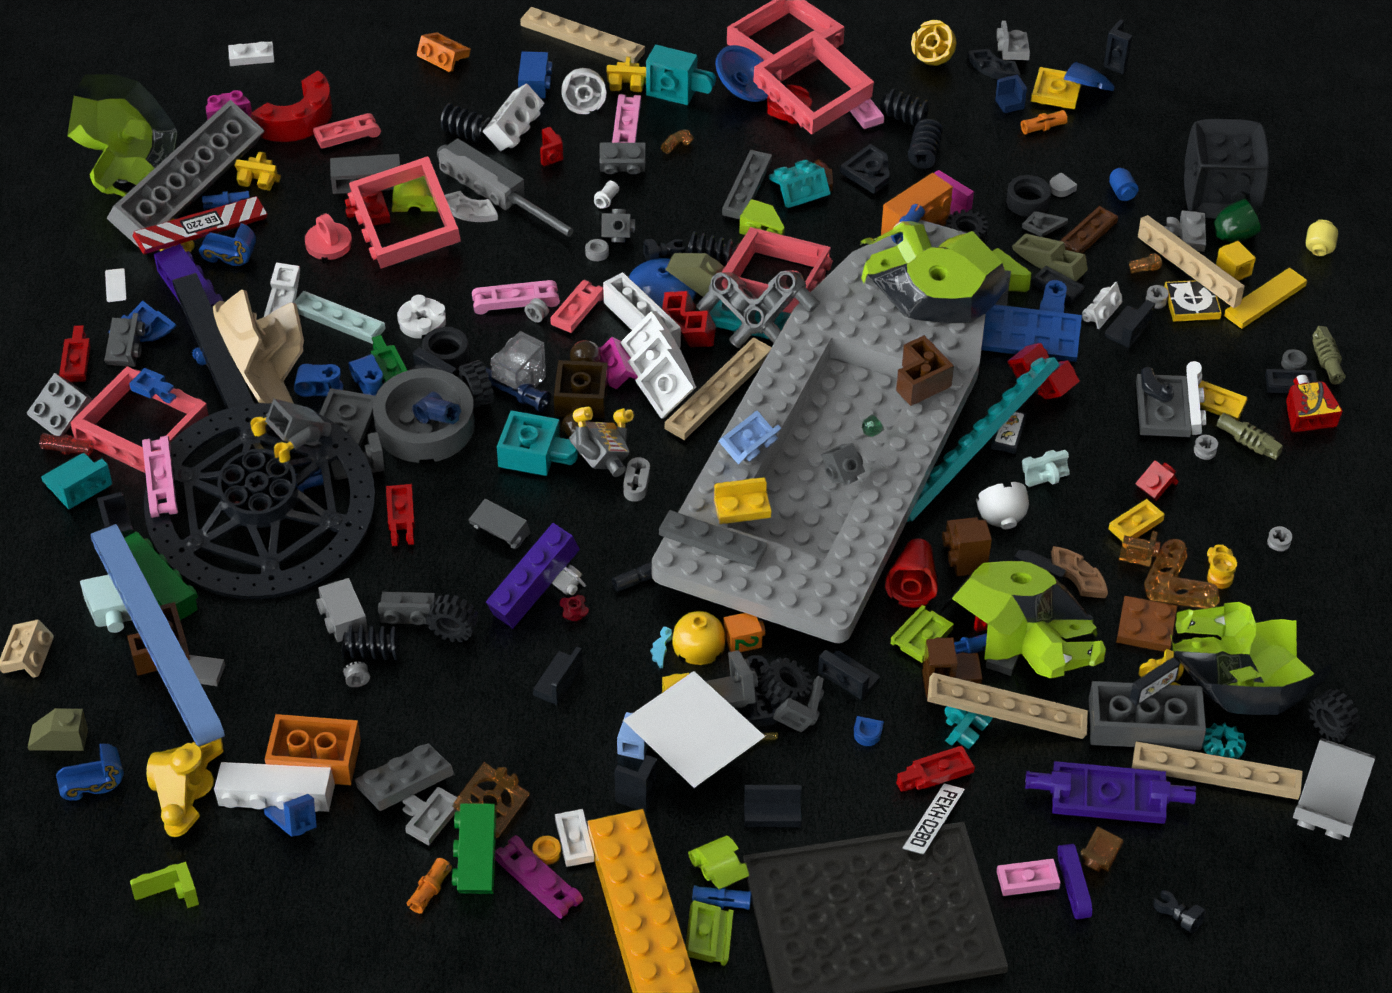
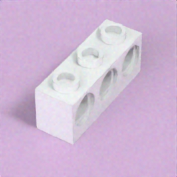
M526 83L512 92L485 127L483 133L500 151L507 147L510 149L515 147L520 142L519 136L531 127L529 123L540 115L541 112L539 110L544 102Z

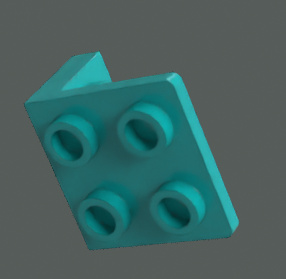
M808 160L796 162L795 166L791 168H777L773 174L768 175L769 180L780 185L785 207L787 208L830 195L824 168Z
M85 453L78 455L42 476V481L68 509L112 485L108 464L103 459L94 463Z

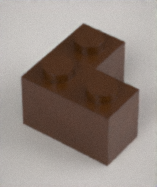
M925 335L904 344L903 368L898 369L896 391L910 406L952 387L954 365Z
M978 517L947 521L946 531L942 532L944 547L949 549V566H954L956 577L971 575L980 565L989 562L992 539L986 520L978 521Z
M175 602L161 605L160 608L184 654L190 660L187 642ZM139 633L128 635L137 675L158 671Z
M937 637L926 639L922 670L926 698H928L929 677L932 673L982 684L978 653L956 654L953 638Z

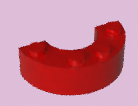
M316 71L301 81L304 98L300 102L289 106H276L267 102L251 113V119L264 130L261 138L277 142L297 141L314 135L313 128L326 125L332 115L330 87L326 77L320 71Z

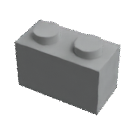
M349 578L318 587L320 598L316 599L319 612L320 614H326L327 618L324 619L329 634L334 633L337 642L343 640L344 632H347L350 624L353 625L354 632H357L360 625H363L365 633H368L365 613Z

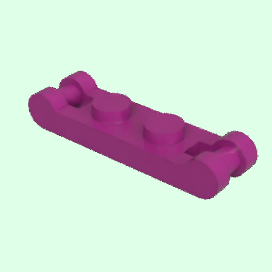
M515 835L508 840L507 846L504 848L499 847L495 851L496 861L558 918H563L568 914L569 908L572 906L576 907L583 902L581 893L576 888L570 887L528 849L520 837ZM516 853L519 858L514 861L511 856Z

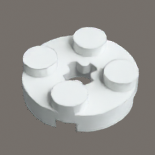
M423 295L413 296L410 301L400 307L397 313L401 331L412 338H422V335H427L430 331L445 327L446 325L444 305L436 300L425 298Z

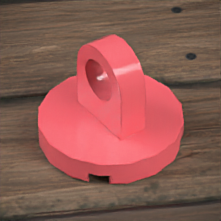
M327 213L317 217L316 225L308 230L305 235L306 250L317 259L328 257V260H334L344 256L351 248L352 237L349 229L340 223H335Z

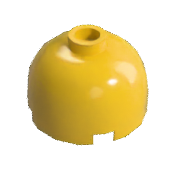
M930 20L920 25L921 28L917 32L915 31L912 36V51L925 64L933 66L944 64L955 52L957 44L955 34L942 21Z
M694 611L686 614L677 622L674 628L672 646L675 654L678 657L680 655L686 658V662L689 664L704 665L712 663L716 660V656L720 653L722 655L725 649L726 635L723 625L714 615L708 612Z

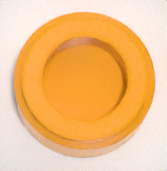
M542 836L533 843V853L546 865L554 864L559 860L561 845L555 837Z

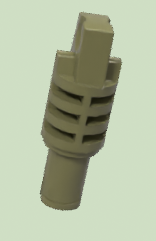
M1318 326L1313 333V345L1321 367L1327 370L1330 382L1332 384H1340L1344 381L1345 374L1340 365L1342 358L1337 344L1327 327Z
M1226 413L1219 417L1217 427L1232 434L1237 442L1248 446L1251 450L1254 449L1256 453L1264 454L1275 460L1280 456L1283 445L1274 440L1275 438L1270 434L1257 429L1254 425L1251 426L1248 422L1242 423Z

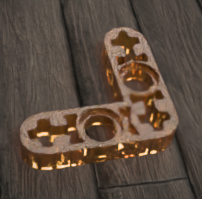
M1179 539L1165 542L1144 583L1147 597L1154 601L1204 609L1215 607L1220 601L1219 591L1215 584L1177 578L1187 558L1185 543ZM1164 567L1172 568L1168 572H1160V569ZM1180 589H1187V590H1188V592L1185 593V594H1176V593H1175L1176 591H1178V590H1180Z

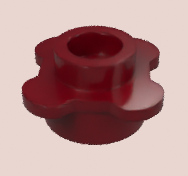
M577 595L576 597L562 598L560 606L564 609L563 617L571 621H578L589 613V609L585 607V597Z

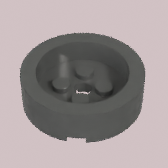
M420 368L402 372L384 383L374 398L375 430L378 433L380 444L390 454L402 460L419 463V460L434 459V462L446 459L463 449L473 435L475 417L471 391L461 379L449 372L431 368ZM436 392L443 400L459 404L461 413L459 421L453 425L436 420L421 424L413 414L412 406L429 393Z

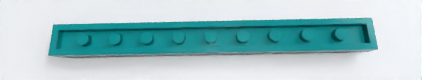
M1055 357L1035 360L1031 364L1032 368L1016 380L1017 384L1003 393V399L988 409L987 416L977 421L973 425L974 429L958 441L959 445L943 457L944 461L940 465L932 469L907 522L913 521L1060 365Z

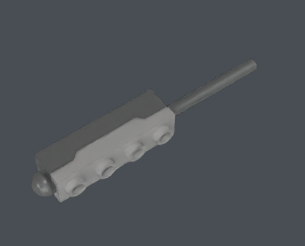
M458 138L449 145H442L438 148L439 166L445 174H449L461 184L474 190L477 194L490 199L493 204L500 206L504 210L510 208L511 205L517 204L566 236L570 237L573 234L574 230L523 198L525 196L524 179Z

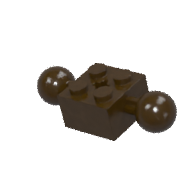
M589 340L579 341L572 347L570 352L571 361L558 360L554 390L555 417H564L561 423V432L565 439H569L575 432L576 426H578V423L573 418V412L576 409L591 407L593 411L592 418L604 419L608 363L600 362V348Z

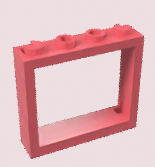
M772 0L728 26L727 44L729 46L737 45L748 48L758 54L763 60H766L773 56V54L751 40L749 36L788 13L816 30L835 48L841 46L844 42V26L805 0ZM808 52L774 73L773 76L779 81H783L818 59L811 52Z
M816 30L754 66L753 82L758 85L757 87L769 95L773 102L779 104L786 114L791 115L810 134H814L870 99L873 93L874 81ZM808 52H811L851 88V90L816 112L808 108L772 75Z
M429 157L349 183L351 192L347 194L351 206L356 205L358 209L354 211L359 225L363 224L365 229H362L365 242H371L372 247L369 248L373 260H378L380 268L461 242L458 227ZM424 176L445 227L382 248L362 197Z
M750 227L722 273L731 272L741 278V274L756 252L814 267L805 281L806 289L811 292L824 280L826 270L829 271L833 262L830 258L831 247ZM726 278L722 280L724 289L728 287V280ZM741 278L747 284L746 288L756 298H759L769 287L768 284ZM794 298L783 312L792 313L793 309L800 302Z
M127 366L70 423L75 440L146 473L143 447L95 425L131 389L129 383L141 372ZM175 388L170 392L176 395V398L171 403L164 402L157 394L152 397L187 414L167 434L170 443L189 426L209 416L207 404L203 400L194 398Z

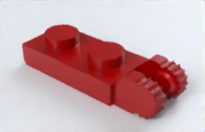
M412 484L386 486L389 531L391 530L392 546H398L399 536L397 530L407 529L406 540L408 545L414 544L413 528H415Z

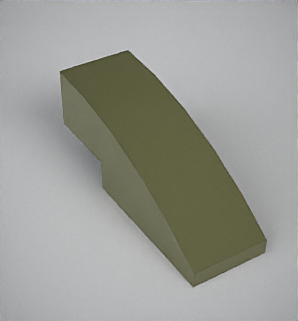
M1025 234L1012 246L1016 253L1040 269L1048 266L1074 281H1077L1088 270L1085 254L1065 250L1064 242Z

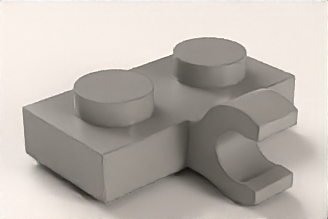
M1182 211L1180 222L1174 217H1167V226H1165L1167 230L1176 236H1181V240L1196 251L1204 252L1206 247L1205 213Z
M437 787L426 802L420 800L415 795L404 799L402 802L406 805L403 811L410 816H414L406 825V833L430 845L454 816L455 811H458L461 799L440 787Z

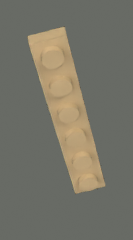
M533 7L521 18V26L623 62L626 61V56H631V63H637L645 53V46Z
M1147 215L1141 218L1138 238L1231 307L1235 308L1241 305L1244 291L1243 284Z
M753 337L665 421V429L685 440L762 366L772 347Z
M932 673L929 677L928 702L1080 739L1087 735L1088 710L937 673Z
M1137 741L1135 743L1133 769L1166 771V776L1297 800H1299L1301 794L1302 771Z

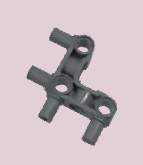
M782 271L768 283L769 287L759 298H756L746 288L747 284L737 275L731 272L717 273L712 277L708 293L696 306L700 311L710 312L721 300L742 322V325L729 338L734 346L741 348L749 337L756 333H764L775 343L782 331L774 323L775 319L794 298L809 312H812L820 304V301L806 289V282L798 271ZM788 276H791L793 280V284L790 288L786 284V278ZM724 278L728 280L727 289H724L722 286ZM757 311L761 314V321L759 323L755 320V313Z

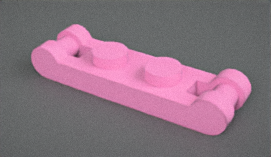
M618 95L612 143H636L641 95H634V97Z
M553 280L479 287L472 291L473 306L476 314H485L488 310L525 307L534 298L542 300L549 307H555L560 302L559 295L557 294V284Z
M162 436L159 440L153 441L151 439H144L142 444L151 517H160V514L168 512L170 515L177 514L178 507L169 436ZM167 498L166 503L158 504L159 499Z

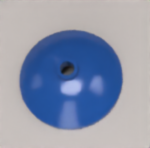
M731 45L723 48L717 55L715 63L718 76L723 85L732 94L746 101L761 102L767 99L768 95L753 82L754 66L764 60L752 50L742 46Z
M668 258L646 261L637 266L629 275V279L661 309L665 292L688 291L692 300L697 295V292L665 270L670 261Z

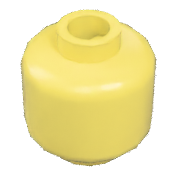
M1316 221L1308 228L1306 247L1317 256H1324L1333 252L1337 245L1338 229L1330 221Z

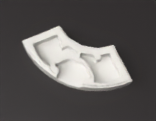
M461 191L444 195L452 215L456 218L471 222L498 220V214L490 199H470L464 196Z

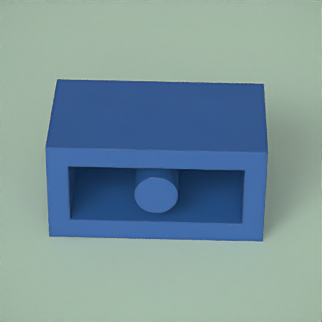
M522 52L518 88L527 83L540 98H545L546 89L551 88V76L548 75H552V62L548 61V52Z

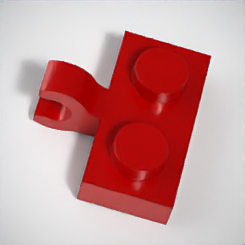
M381 191L362 197L373 225L390 223V215ZM346 199V215L349 218L355 217L354 211L358 209L356 205L351 206L350 200Z

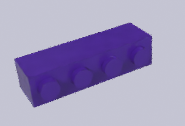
M181 244L154 254L157 271L178 302L179 299L172 280L193 273L197 274L212 309L217 302L223 301L220 294H215L211 281L209 279L205 280L201 267L194 264L191 253L189 251L186 252Z
M552 523L486 601L493 615L511 628H514L580 550L574 537Z

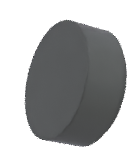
M1287 350L1283 354L1281 365L1285 370H1304L1307 357L1299 350Z

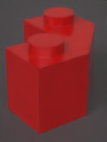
M688 291L665 292L662 310L681 327V339L689 347L713 346L716 325L709 312L695 311L696 305Z
M1042 343L1025 346L1009 359L1008 363L1018 379L1032 368L1031 364L1039 358L1047 359L1049 356ZM1068 360L1058 362L1060 365L1037 388L1039 390L1038 395L1044 399L1061 397L1080 381Z

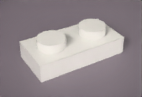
M272 41L228 45L230 66L274 62Z
M583 809L555 814L566 867L594 862V853Z

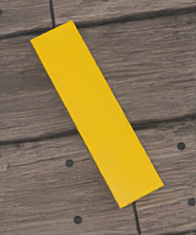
M1289 267L1244 297L1240 306L1235 308L1230 306L1227 308L1224 316L1242 329L1304 288L1307 280Z

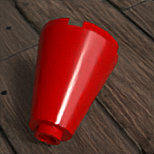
M923 539L909 541L886 576L885 588L888 596L891 599L893 596L902 606L911 608L921 607V605L925 606L937 594L938 581L932 547Z

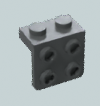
M739 650L728 652L730 676L705 682L734 708H742L747 704L756 703L754 687H758L756 672L751 671L748 659L744 660Z

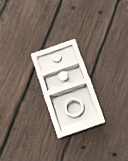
M651 311L620 343L630 356L628 363L638 376L635 380L660 418L664 419L696 386L689 367L672 334L658 312Z

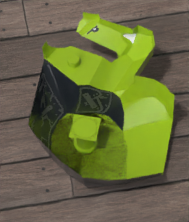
M98 74L85 75L81 80L74 95L67 136L84 147L104 150L90 173L92 183L102 193H115L124 197L127 193L114 188L112 184L118 179L127 180L135 185L142 181L175 150L177 130L157 100L138 81L118 75Z
M1240 602L1224 603L1222 607L1194 611L1189 609L1177 612L1175 624L1177 633L1211 634L1222 638L1219 640L1215 637H1195L1183 640L1177 644L1173 643V651L1198 686H1202V690L1210 699L1227 712L1250 715H1278L1293 707L1327 679L1331 671L1332 664L1314 674L1297 658L1296 620L1279 619L1256 623L1250 606Z

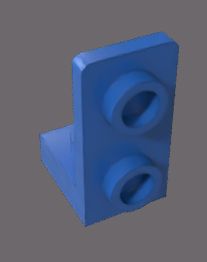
M309 794L284 802V809H279L277 806L264 808L265 815L291 837L302 835L306 831L317 827L314 798Z

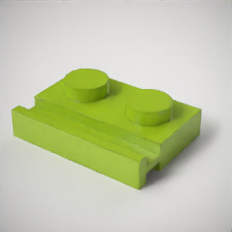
M921 605L891 637V644L901 647L900 650L923 663L926 639L946 638L953 631L954 623L934 611L929 612L925 609L924 605Z
M693 900L690 905L685 946L688 957L711 963L716 961L720 962L723 966L726 965L729 959L733 910L724 911L721 910V907Z

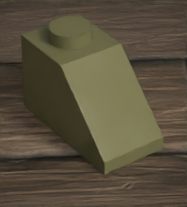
M674 253L665 270L704 297L709 291L712 277L717 273H722L725 267L706 253Z
M54 709L32 725L28 749L84 751L88 726L83 709Z

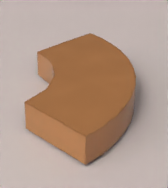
M1053 546L1051 551L1052 564L1066 570L1065 577L1076 585L1080 596L1106 598L1108 594L1107 586L1103 576L1096 567L1093 568L1078 553Z

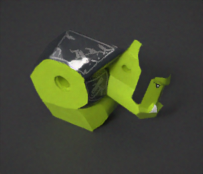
M902 221L896 224L892 230L875 239L869 237L861 241V244L867 243L871 245L886 237L903 232V241L897 246L871 255L870 259L865 263L861 279L864 283L867 276H869L897 309L908 318L940 323H971L986 314L1007 289V279L1003 263L973 231L951 237L938 247H932L923 224L913 221Z
M1000 561L983 563L959 586L940 612L941 614L951 602L956 601L988 624L985 659L1001 660L1022 654L1037 674L1048 678L1064 676L1065 671L1087 665L1095 666L1104 662L1106 649L1103 641L1066 642L1061 638L1067 639L1090 633L1097 637V628L1093 624V617L1086 613L1068 589L1047 570L1029 562Z

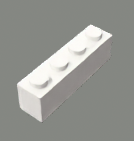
M623 272L603 282L604 304L631 330L651 311H657L680 348L681 327Z
M221 762L214 791L218 805L228 808L248 807L263 809L269 806H277L279 809H284V802L309 794L314 798L315 812H329L335 783L332 770L328 767Z

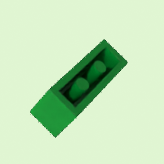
M460 803V811H455L454 826L459 828V840H454L453 856L458 857V868H453L452 885L457 886L459 893L494 894L497 814L495 804Z

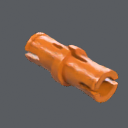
M1060 110L1059 112L1051 114L1042 113L1036 118L1022 120V132L1028 134L1038 130L1047 131L1050 127L1066 124L1067 114L1064 110Z
M437 858L428 874L421 877L417 890L407 901V906H410L412 911L419 914L422 913L430 899L441 890L440 885L452 870V866L449 865L450 863L447 860Z

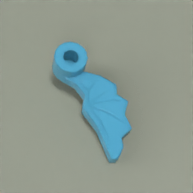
M667 627L662 628L660 631L661 638L652 644L653 648L650 650L653 655L652 660L657 662L660 668H663L664 656L667 651L665 645L673 639L672 631Z

